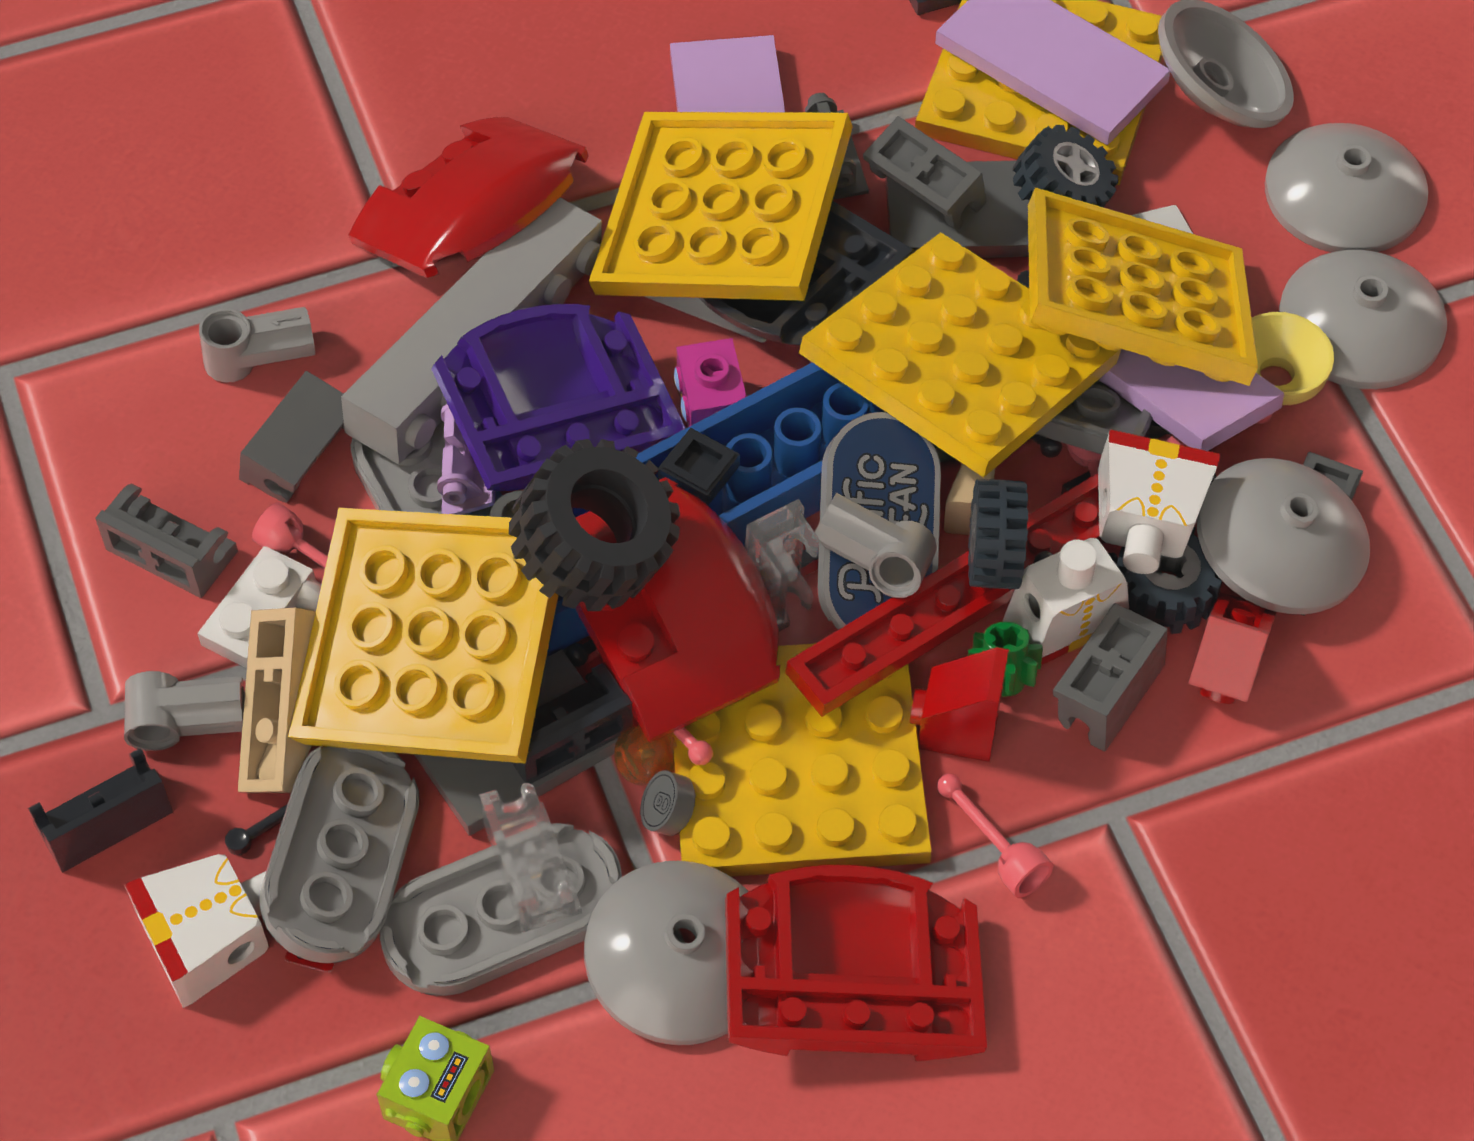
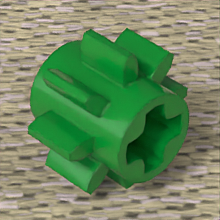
M998 622L989 626L984 634L979 632L973 634L972 649L968 650V656L996 647L1009 649L1002 697L1018 694L1025 685L1031 687L1036 685L1037 670L1041 669L1043 646L1036 643L1029 644L1027 629L1012 622Z

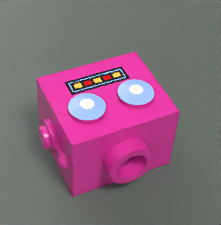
M733 338L676 347L677 367L674 370V381L679 391L681 412L687 428L747 397Z

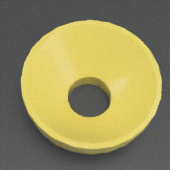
M1268 312L1252 317L1258 362L1256 373L1261 376L1260 371L1269 366H1278L1287 370L1292 377V381L1286 385H1274L1284 392L1282 405L1302 403L1318 394L1330 377L1334 363L1333 347L1322 329L1304 317L1287 312Z

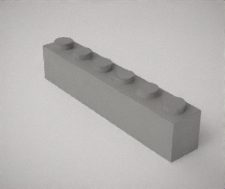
M559 198L524 229L486 252L341 396L345 433L398 465L414 449L424 447L432 437L435 428L442 421L441 409L447 404L431 370L435 362L441 355L445 359L449 352L457 345L461 336L488 320L520 309L563 304L571 288L585 274L590 275L592 273L602 242V220Z

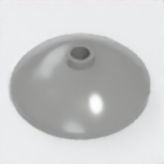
M1200 0L1178 1L1172 4L1162 15L1158 25V35L1163 59L1180 89L1201 109L1229 123L1248 128L1272 127L1281 122L1291 111L1294 93L1285 67L1267 42L1241 19L1216 5Z
M1328 123L1301 130L1286 139L1276 149L1270 159L1266 172L1265 194L1275 218L1288 232L1304 243L1328 252L1341 250L1380 252L1404 241L1420 224L1428 201V184L1424 171L1417 159L1397 140L1378 130L1362 125Z
M1341 250L1310 260L1290 277L1283 290L1279 305V312L1299 315L1322 329L1329 338L1334 352L1333 368L1328 380L1352 388L1382 389L1398 386L1415 379L1425 372L1436 360L1447 331V317L1444 304L1429 280L1407 263L1374 251Z
M1260 458L1247 460L1229 467L1211 483L1197 518V533L1201 549L1218 577L1246 600L1272 611L1287 614H1312L1330 609L1350 596L1364 577L1370 558L1369 535L1365 522L1354 502L1332 480L1316 470L1296 462L1275 458Z
M663 861L649 864L631 871L616 881L603 894L595 906L587 926L584 941V964L587 977L595 996L611 1017L631 1032L659 1043L693 1045L715 1040L728 1034L725 897L728 892L738 887L740 896L749 891L729 875L713 867L689 861ZM680 928L688 929L694 934L695 940L691 943H681L674 937L673 932Z

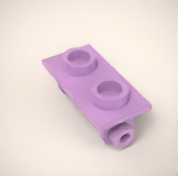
M446 404L441 409V419L444 422L445 447L443 448L442 477L437 481V490L442 495L441 514L464 515L493 506L495 503V491L487 490L449 406Z

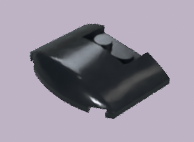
M832 200L804 301L699 299L721 318L753 335L778 343L801 345L802 337L901 263L914 251Z

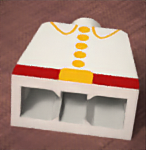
M1112 429L1109 430L1098 467L1100 538L1105 543L1125 547L1123 564L1128 570L1139 574H1150L1159 568L1161 555L1171 558L1183 556L1220 460L1219 453Z
M1088 538L1084 541H1069L1062 547L1060 552L1024 569L1021 587L1014 590L1003 622H1012L1028 630L1029 644L1036 643L1043 646L1041 665L1084 646L1114 603L1129 609L1126 579L1098 539Z
M217 854L124 884L135 912L183 1008L194 1003L256 960L269 948L263 927L258 918L261 916L260 890L266 871L240 883L227 856Z

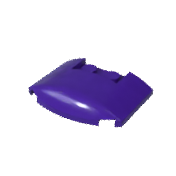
M553 304L520 309L500 315L471 329L460 337L457 345L449 352L445 359L442 355L439 357L431 370L488 491L525 489L547 458L550 459L555 450L564 445L571 449L577 440L589 439L594 447L597 446L601 439L614 441L616 450L623 451L628 446L640 453L686 429L631 315L618 311L614 316L615 322L589 314L590 305Z

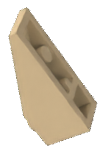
M296 607L251 610L238 792H291L297 775L312 746L289 738L288 734L315 611Z

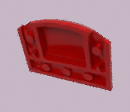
M509 117L486 118L460 125L465 137L446 146L442 154L423 169L407 175L402 180L401 185L394 190L379 185L365 203L348 236L352 244L425 278L433 277L439 274L434 263L439 262L444 257L459 252L469 262L505 242L542 215L574 182L569 169L574 159L586 163L589 157L585 146Z
M666 477L659 481L668 480L674 491L668 500L669 502L678 503L680 517L674 523L680 527L679 538L672 546L674 551L646 586L634 598L629 597L623 605L612 609L607 603L601 611H587L585 603L580 602L575 608L607 668L623 692L632 701V713L649 743L777 683L780 678V665H776L779 643L777 620L770 596L754 561L741 541L715 511L698 497L677 487V483ZM589 511L575 517L580 526L591 536L601 541L617 543L609 525L598 515Z
M820 865L784 870L770 874L767 879L768 883L762 884L740 896L739 887L726 894L728 1042L745 1048L782 1056H788L790 1050L909 1054L914 1055L915 1061L962 1057L984 1053L987 1049L977 905L966 898L963 899L960 909L937 893L930 891L933 882L898 871L857 865Z

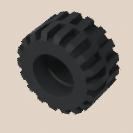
M589 439L577 440L571 449L564 445L555 450L550 459L547 458L516 500L512 509L515 515L509 522V535L517 539L512 544L511 550L515 559L525 560L526 565L521 571L528 581L537 578L543 584L539 591L549 599L556 593L563 597L562 605L575 609L580 602L585 603L587 611H601L607 603L614 609L623 605L629 597L634 598L674 551L672 546L678 540L680 527L674 524L680 517L679 505L668 500L674 491L668 480L661 482L658 480L655 474L659 469L650 460L643 464L636 459L638 451L628 446L623 451L616 450L614 441L601 439L596 447L592 445ZM572 508L585 509L602 518L613 531L617 543L601 541L587 533L577 522Z

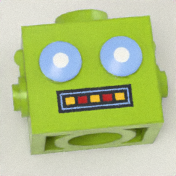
M419 1016L404 1045L396 1044L390 1050L383 1064L380 1078L384 1082L377 1093L383 1119L405 1128L407 1132L416 1137L423 1136L432 1141H458L494 1072L490 1046L471 1038L464 1032L454 1031Z

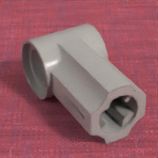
M305 307L248 317L230 308L218 309L203 317L199 325L204 368L207 374L217 381L236 382L250 374L253 366L315 355L311 323Z
M838 493L833 497L811 538L814 542L868 570L870 580L874 586L883 594L894 598L908 597L919 589L937 550L935 537L924 525L914 521H900L894 524Z
M146 671L130 676L125 681L124 740L128 745L136 749L157 751L174 746L179 741V736L241 732L245 699V685L242 676L178 681L176 677L160 671Z

